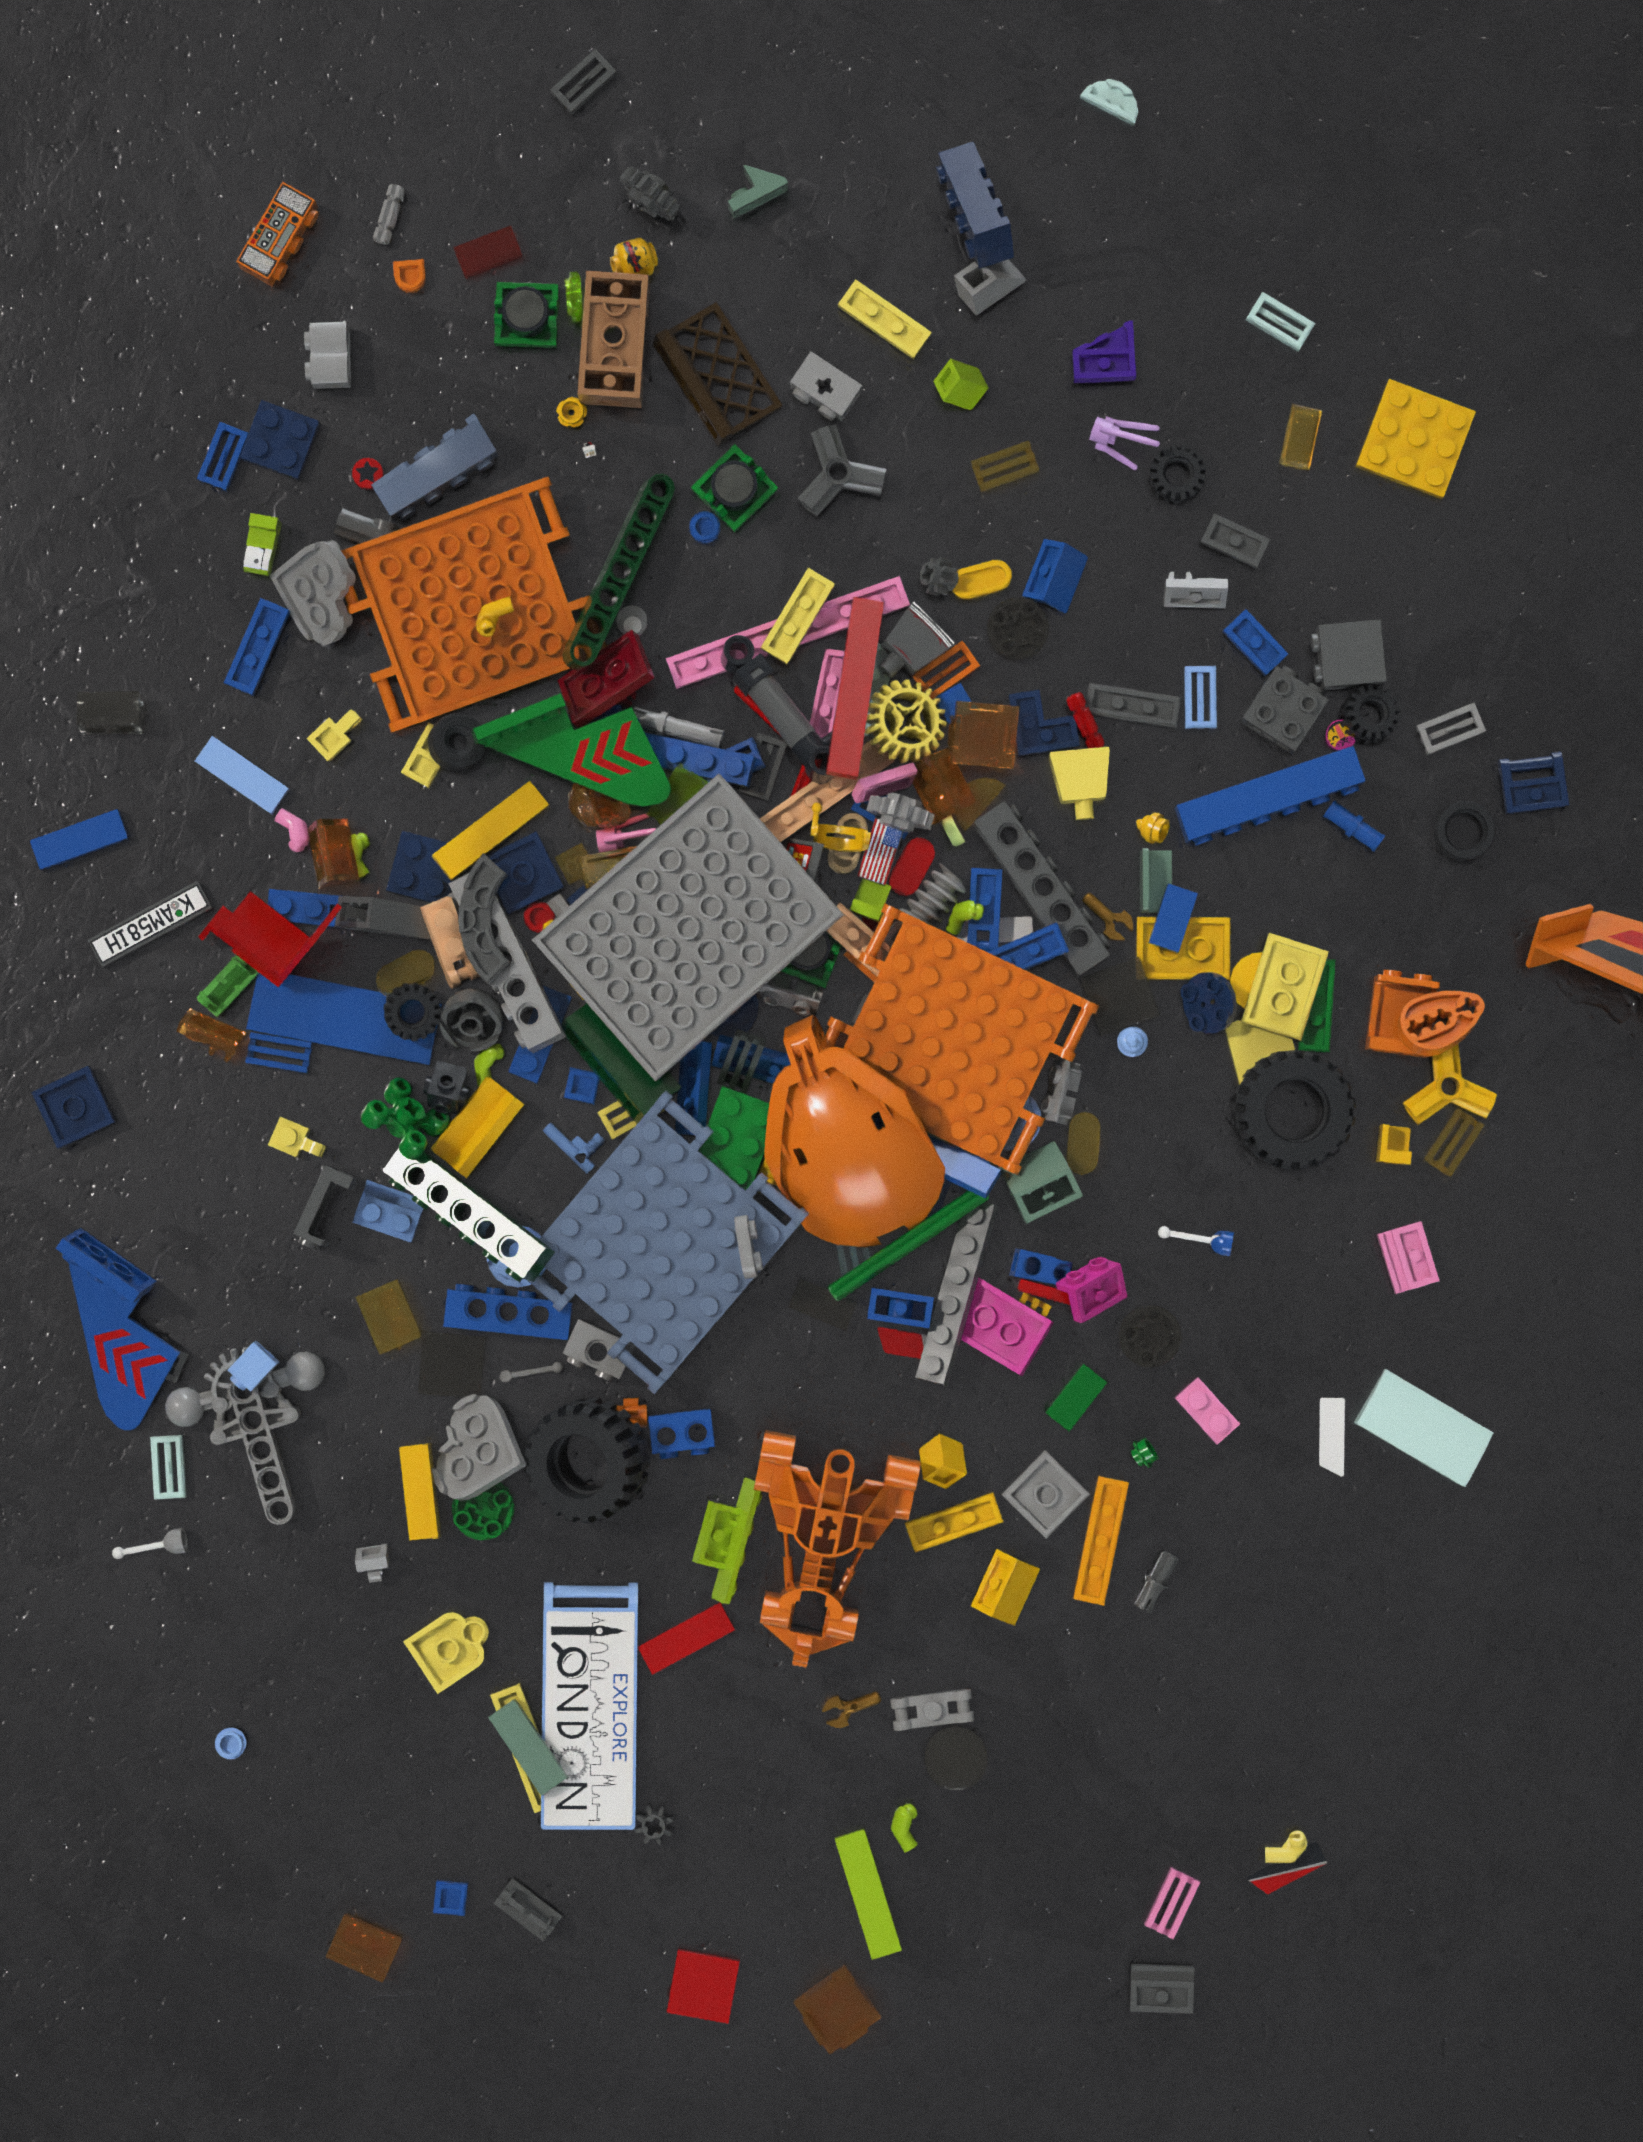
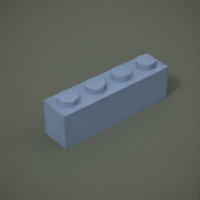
M474 413L465 419L468 424L466 427L456 430L452 428L443 434L440 445L437 447L434 445L426 446L417 452L413 457L414 463L410 465L407 461L403 462L371 484L393 521L408 519L416 513V507L424 502L427 505L434 503L443 496L441 492L450 486L457 488L469 480L468 475L474 471L479 470V472H483L495 464L494 459L498 457L497 451Z

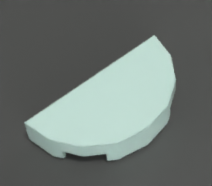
M1112 79L1098 81L1087 86L1080 95V99L1133 126L1135 125L1138 114L1137 101L1131 89L1122 82Z

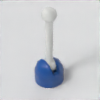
M1162 1226L1158 1230V1235L1163 1239L1170 1236L1209 1243L1216 1253L1230 1257L1234 1232L1218 1231L1212 1237L1172 1231L1168 1227Z

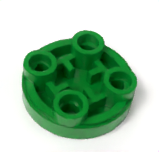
M501 1482L477 1497L463 1501L453 1499L452 1502L454 1524L466 1536L476 1540H490L498 1537L508 1529L514 1518L515 1503L509 1489Z

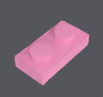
M1199 1377L1175 1397L1177 1402L1216 1445L1240 1425Z

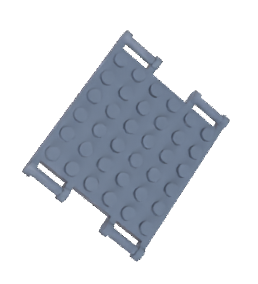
M665 1091L658 1098L645 1116L539 1239L555 1251L545 1265V1268L568 1287L566 1291L561 1294L540 1275H538L534 1282L528 1281L554 1303L552 1307L558 1312H561L576 1294L616 1328L622 1336L607 1354L613 1359L617 1358L649 1385L647 1389L654 1395L754 1279H745L743 1275L734 1217L748 1215L749 1221L755 1220L758 1239H753L755 1252L760 1251L764 1267L809 1215L803 1207L799 1209L767 1182L769 1178L762 1172L745 1191L703 1155L699 1149L714 1131L707 1125L703 1127L672 1100L673 1096L668 1091ZM663 1109L696 1136L692 1143H689L658 1116ZM758 1191L791 1218L787 1225L753 1198ZM630 1341L663 1369L658 1376L625 1349Z

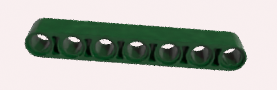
M656 474L641 485L563 650V661L570 669H582L593 663L674 494V482L668 475ZM652 483L661 486L663 491L662 497H658L653 493ZM640 510L646 511L650 516L649 524H644L640 520ZM627 537L633 538L636 541V552L629 550L626 546ZM615 564L623 568V579L617 578L614 575L613 566ZM601 592H606L610 595L611 606H605L601 602ZM588 619L597 622L599 628L597 634L591 633L588 630ZM576 646L581 647L585 651L586 658L584 662L576 659L574 655Z

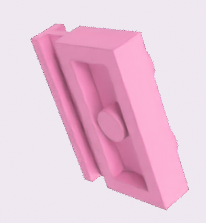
M1421 1221L1376 1234L1394 1294L1439 1281Z

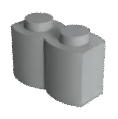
M347 321L310 323L309 331L304 332L305 350H310V362H305L306 381H311L314 389L351 388L350 327Z

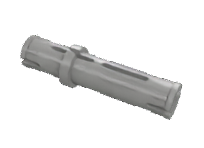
M634 707V713L641 720L639 723L643 729L656 732V735L659 736L668 735L697 744L721 748L725 730L669 716V713L664 711L657 713Z

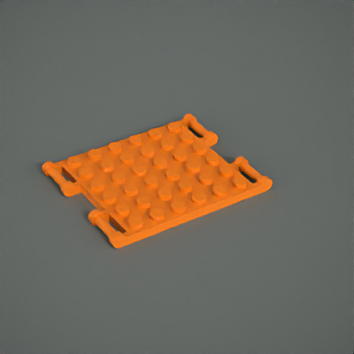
M549 476L341 550L346 559L353 557L367 595L366 599L359 601L354 586H350L349 592L344 597L347 603L346 609L350 615L371 607L392 663L391 667L370 674L372 682L377 684L391 722L388 724L391 733L570 669L564 663L562 654L576 625L572 611L581 609L582 612L590 595L568 603L547 546L548 543L570 536L568 528L563 526L549 487L552 484ZM535 491L539 493L552 532L544 535L529 493ZM510 597L514 611L499 616L495 632L492 636H481L476 630V620L482 606ZM588 619V630L591 633L597 634L599 630L597 622ZM605 640L600 651L608 646ZM576 646L574 655L576 659L584 662L586 658L585 651L581 647ZM394 675L397 677L411 715L403 719L388 681V677Z
M884 903L881 910L883 915L866 951H862L858 958L859 961L880 970L854 1026L832 1016L827 1023L829 1028L822 1041L824 1049L834 1047L840 1032L849 1035L843 1049L857 1056L904 1090L915 1115L920 1118L927 1132L1011 1173L1019 1175L1022 1168L1020 1163L1038 1126L1042 1127L1045 1118L1023 1108L1050 1052L1073 1062L1076 1056L1074 1051L1092 1014L1097 1013L1099 1005ZM894 919L903 922L885 961L876 958ZM1075 1004L1081 1007V1010L1063 1047L1059 1046L1054 1042L1072 1005ZM1018 1117L1023 1118L1027 1122L1009 1159L1000 1156Z

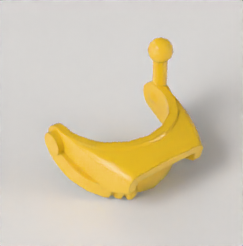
M818 802L813 803L811 807L813 811L811 836H813L814 842L824 844L826 849L842 852H861L869 848L871 832L862 828L818 824L822 805ZM837 833L855 836V839L826 836V834Z

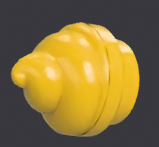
M1155 812L1144 816L1143 819H1138L1136 825L1145 841L1153 844L1155 842L1162 843L1165 840L1170 822L1164 819V815Z

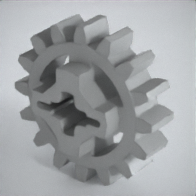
M893 792L891 794L888 793L887 797L871 795L866 810L881 817L880 824L907 833L913 832L914 828L931 830L935 814L922 810L921 801Z

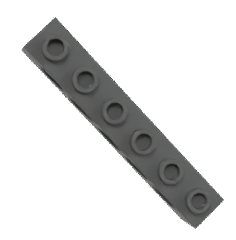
M1003 801L975 820L973 826L1041 926L1044 928L1056 922L1058 923L1069 949V952L1062 954V956L1078 978L1108 958L1110 954L1107 950L1111 946L1101 932L1096 935L1089 925L1093 920L1083 906L1078 909L1072 900L1076 895L1066 881L1062 883L1055 875L1058 869L1048 855L1046 857L1042 856L1037 848L1041 844L1031 829L1026 832L1022 827L1020 821L1023 820V817L1014 804L1008 806ZM1007 828L1014 830L1017 834V841L1013 844L1003 843L1000 838L1002 830ZM1023 854L1031 855L1035 861V866L1030 870L1021 869L1017 862L1018 857ZM1039 880L1049 881L1052 885V893L1047 896L1039 895L1035 890L1036 882ZM1058 905L1067 907L1070 912L1069 919L1064 922L1057 921L1053 916V908ZM1074 931L1083 932L1087 936V944L1084 947H1075L1070 941L1071 933Z

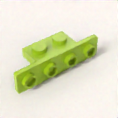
M746 1477L743 1480L736 1507L708 1501L692 1559L695 1563L719 1568L712 1592V1599L728 1605L737 1590L736 1579L739 1569L745 1561V1547L748 1537L754 1528L753 1518L755 1510L762 1499V1492L754 1490L755 1480Z

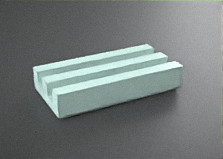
M1264 292L1261 293L1246 318V321L1298 352L1315 325L1311 320ZM1265 303L1304 326V331L1261 307V305ZM1258 313L1299 338L1298 341L1255 315Z
M183 1435L150 1437L154 1500L187 1497ZM163 1442L167 1492L164 1493L161 1491L159 1443ZM171 1442L176 1443L178 1492H174Z

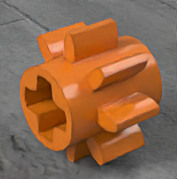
M624 1398L623 1405H617V1411L620 1412L625 1409L631 1414L629 1420L633 1425L638 1422L641 1428H648L647 1404L639 1405V1398Z

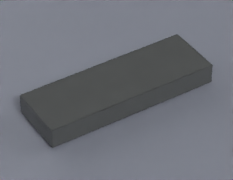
M1089 683L1085 707H1089L1092 715L1097 717L1176 729L1181 697Z

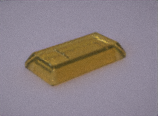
M1292 404L1279 464L1309 471L1322 410Z

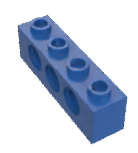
M456 1284L455 1290L447 1289L443 1327L569 1340L574 1303L568 1302L562 1311L558 1312L552 1307L554 1303L549 1299H537L536 1292L518 1290L517 1296L505 1295V1289L487 1287L486 1293L474 1292V1285ZM475 1299H481L486 1304V1312L481 1317H475L470 1312V1304ZM507 1302L513 1303L518 1310L516 1318L511 1321L505 1320L501 1315V1308ZM537 1306H543L548 1310V1320L543 1324H538L532 1319V1311Z

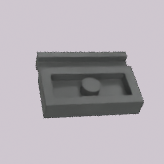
M1131 1964L1130 2012L1193 2014L1194 1966Z

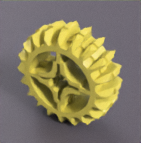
M905 679L902 684L898 680H894L890 683V687L885 684L879 688L880 693L875 692L871 696L872 703H869L868 707L870 714H867L866 723L871 724V726L865 729V733L874 735L870 745L878 743L881 746L878 754L882 755L886 751L889 752V761L895 760L897 756L900 763L903 764L909 758L913 763L918 762L920 757L927 758L931 755V750L935 751L940 744L937 740H941L945 736V733L940 729L944 728L947 722L939 719L940 716L945 714V709H937L936 705L940 702V698L932 700L929 697L932 689L928 688L922 692L921 682H917L912 687L910 679ZM903 699L913 704L910 707H904L899 703L895 704L891 700ZM921 712L925 719V725L922 723L920 719ZM911 713L907 718L906 726L899 730L903 725L904 717ZM884 717L890 723V731L886 727ZM903 735L911 740L914 738L919 743L907 744L897 739Z

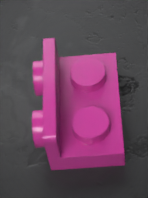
M1104 1257L1090 1260L1089 1264L1067 1273L1065 1278L1056 1282L1058 1290L1068 1293L1073 1319L1079 1323L1086 1322L1128 1297L1121 1264L1107 1260Z

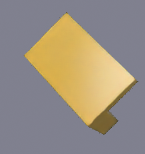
M996 1549L971 1607L990 1617L1015 1626L1040 1568Z

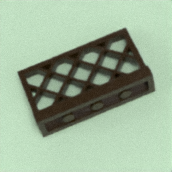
M717 302L669 330L664 329L655 335L652 343L718 447L728 442L734 435L782 408V403ZM714 313L720 322L719 333L701 329L703 319ZM699 322V323H698V327H693V326H692V325H694L695 323ZM723 328L726 331L727 335L722 334ZM683 330L695 333L693 348L680 345L675 335ZM699 335L717 339L714 353L696 349ZM721 340L734 344L737 349L735 359L718 355ZM686 353L691 354V358H690V359L688 358V356H687ZM695 355L712 359L709 374L695 369L693 365ZM740 355L742 356L744 361L739 360ZM716 361L733 365L731 379L713 375ZM737 366L750 369L754 375L752 385L734 380ZM702 379L708 380L707 386ZM756 380L761 387L755 386ZM711 381L729 385L726 400L713 397L710 392ZM733 386L750 391L747 405L729 401ZM753 393L765 394L772 405L765 409L752 407ZM719 405H723V406H724L723 411H722V409L720 408ZM728 407L745 411L743 422L733 427L726 417ZM749 412L755 413V415L748 418Z

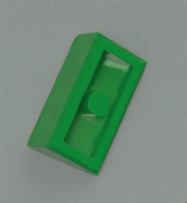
M1082 1363L1044 1413L1070 1432L1108 1382Z

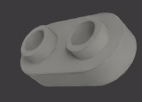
M748 1215L734 1217L743 1275L745 1279L758 1277V1271L763 1270L760 1251L755 1252L753 1239H758L755 1220L749 1221Z

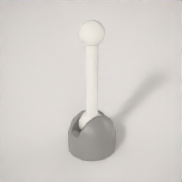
M184 1528L173 1529L165 1535L164 1540L161 1542L125 1549L116 1547L113 1549L112 1555L115 1559H122L127 1554L163 1547L173 1554L186 1553L189 1548L187 1534Z

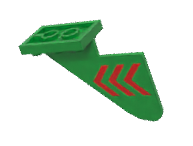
M560 693L472 730V736L476 745H484L626 804L640 807L661 804L670 795V783L632 707L573 730L564 708L565 702Z

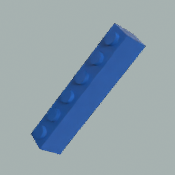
M1351 746L1178 804L1174 810L1185 842L1194 841L1195 846L1212 841L1213 834L1223 831L1224 836H1228L1242 831L1241 825L1253 822V825L1257 826L1272 820L1270 816L1272 814L1282 811L1283 816H1287L1301 811L1300 805L1311 802L1313 806H1317L1330 801L1329 795L1341 792L1343 797L1360 791L1359 785H1362L1366 780L1355 748Z

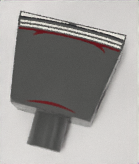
M913 601L881 644V647L889 655L878 666L889 678H892L901 668L908 675L913 676L947 652L955 642Z

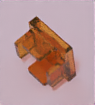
M956 701L955 715L950 716L948 747H951L950 763L1013 769L1019 706Z
M845 1964L793 2002L802 2014V2020L819 2045H823L829 2054H832L840 2047L843 2050L865 2035L872 2024L881 2019V2015Z

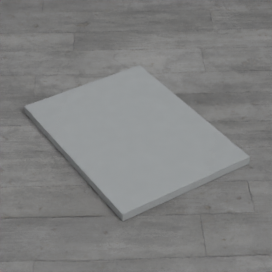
M719 773L534 937L532 941L654 1081H657L843 917L844 914Z

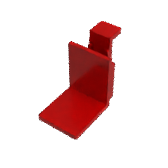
M250 891L233 913L225 906H222L198 938L203 941L210 931L233 948L231 951L279 987L318 940L342 906L337 903L309 937Z

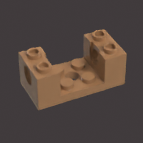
M586 271L577 393L581 404L642 408L646 317H648L650 298L649 275ZM610 328H617L622 332V338L617 343H609L604 338L605 332Z

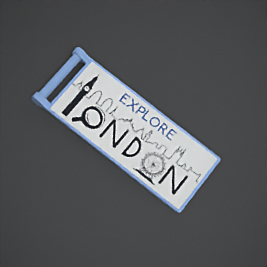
M544 1582L542 1738L568 1775V1778L541 1796V1828L543 1830H633L635 1828L638 1583L629 1582L628 1586L553 1585V1582ZM553 1598H628V1608L553 1607Z

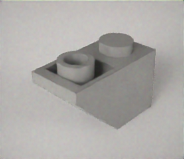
M1009 259L980 269L976 261H974L954 275L958 296L976 316L1026 281L1025 277Z

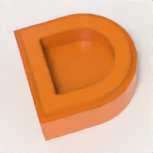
M424 259L393 261L394 279L402 291L415 293L424 286L426 281Z

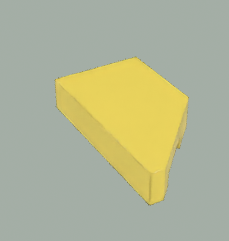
M429 722L401 771L403 775L427 788L431 786L441 768L433 760L428 749V737L433 728V724Z

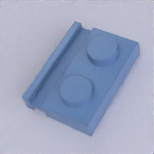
M367 1180L352 1223L412 1243L424 1208L412 1200L414 1195Z

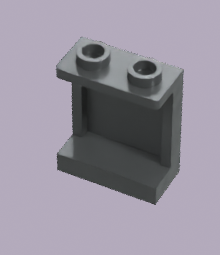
M324 1165L293 1234L300 1237L298 1243L314 1250H319L320 1246L329 1247L331 1241L318 1236L316 1229L337 1184L346 1189L355 1190L359 1183V1178L335 1167Z

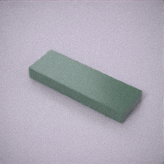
M513 1699L488 1717L541 1796L568 1778V1775L516 1699Z

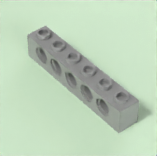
M469 873L448 883L452 890L448 896L452 897L456 911L459 910L463 887ZM496 893L492 906L491 923L492 927L498 928V936L495 939L498 947L503 954L511 955L512 962L495 979L491 986L495 993L501 992L505 1003L501 1004V1007L509 1021L514 1019L518 1028L514 1034L521 1048L527 1047L529 1051L535 1053L567 1036L498 893ZM520 981L524 982L525 990L523 994L518 997L512 996L511 988L513 984ZM536 1009L538 1011L537 1021L533 1024H526L524 1021L526 1012Z

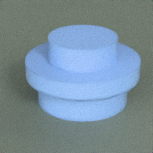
M234 1727L223 1729L215 1739L216 1751L225 1759L238 1758L244 1753L247 1746L244 1733Z

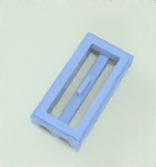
M1216 666L1184 667L1185 729L1217 728ZM1191 673H1197V721H1192ZM1203 673H1209V721H1204Z

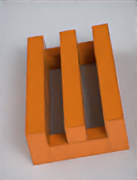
M962 640L915 673L912 679L915 683L921 682V691L924 692L965 662L969 661L971 663L970 666L934 690L929 696L933 700L977 670L980 664ZM959 651L963 652L964 655L927 682H923L921 678Z

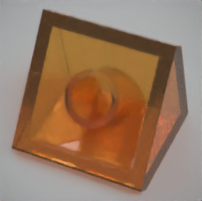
M348 819L315 820L308 827L318 890L359 880Z

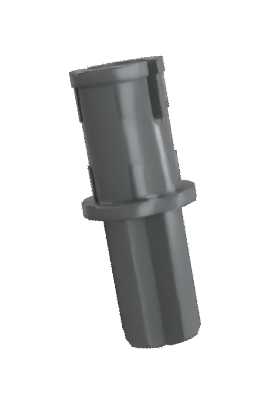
M1167 1551L1161 1553L1150 1576H1145L1147 1581L1134 1603L1135 1606L1142 1610L1146 1609V1612L1152 1614L1163 1589H1168L1166 1584L1178 1562V1558Z

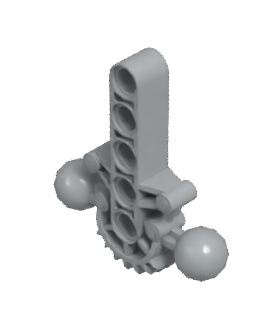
M243 1347L242 1354L246 1351L248 1347ZM233 1348L230 1350L231 1360L223 1353L219 1355L222 1366L216 1362L210 1364L211 1369L216 1372L215 1375L211 1373L204 1375L206 1380L212 1381L211 1390L198 1393L188 1387L178 1388L167 1397L165 1413L173 1424L180 1427H190L198 1423L204 1411L213 1409L217 1412V1420H214V1431L210 1435L211 1442L220 1445L243 1438L265 1515L271 1523L281 1525L288 1522L295 1515L296 1503L274 1428L293 1423L301 1416L300 1409L293 1406L288 1398L285 1399L281 1391L282 1388L290 1385L301 1391L315 1389L323 1381L325 1375L324 1364L321 1358L314 1353L308 1351L298 1352L288 1360L285 1368L272 1370L253 1390L252 1395L249 1398H244L239 1395L237 1386L230 1380L232 1374L228 1371L239 1358L237 1349ZM264 1397H274L279 1403L278 1407L267 1408ZM233 1406L236 1419L227 1423L224 1420L225 1411L230 1410ZM249 1411H256L260 1414L262 1422L259 1427L253 1428L246 1422V1416ZM258 1441H264L269 1444L271 1452L268 1457L262 1458L256 1454L255 1445ZM267 1471H273L278 1474L280 1482L277 1487L272 1488L265 1484L264 1475ZM276 1501L284 1502L288 1506L289 1512L286 1517L281 1518L274 1514L273 1505Z

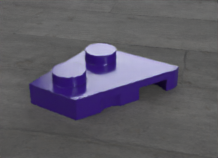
M1127 321L1119 329L1109 334L1106 332L1096 337L1093 342L1085 343L1073 349L1074 383L1136 380L1133 321Z

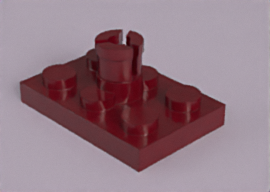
M630 630L599 651L593 663L579 670L573 669L557 681L572 723L581 728L616 704L621 705L622 708L629 707L632 702L626 697L629 696L635 700L636 690L655 677L639 635Z

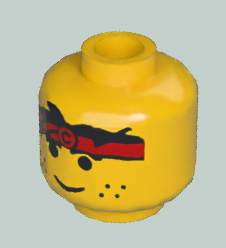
M635 238L617 244L614 247V256L610 257V266L615 273L651 276L654 272V267L658 265L654 246L642 238Z

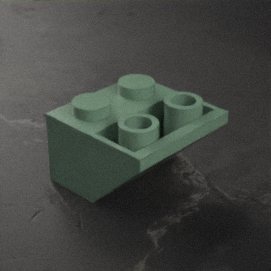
M1055 1141L1024 1155L1020 1163L1022 1168L1019 1175L998 1167L1001 1169V1175L1025 1224L1083 1197L1074 1175Z

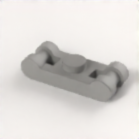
M971 1689L891 1698V1709L895 1710L896 1718L893 1721L894 1731L975 1721L974 1711H970L969 1700L972 1699ZM957 1701L958 1712L949 1713L947 1702ZM916 1706L917 1717L908 1718L907 1707Z

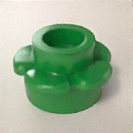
M1146 1438L1139 1442L1136 1440L1133 1442L1134 1449L1131 1450V1454L1140 1467L1145 1465L1151 1468L1152 1463L1159 1459L1153 1445Z

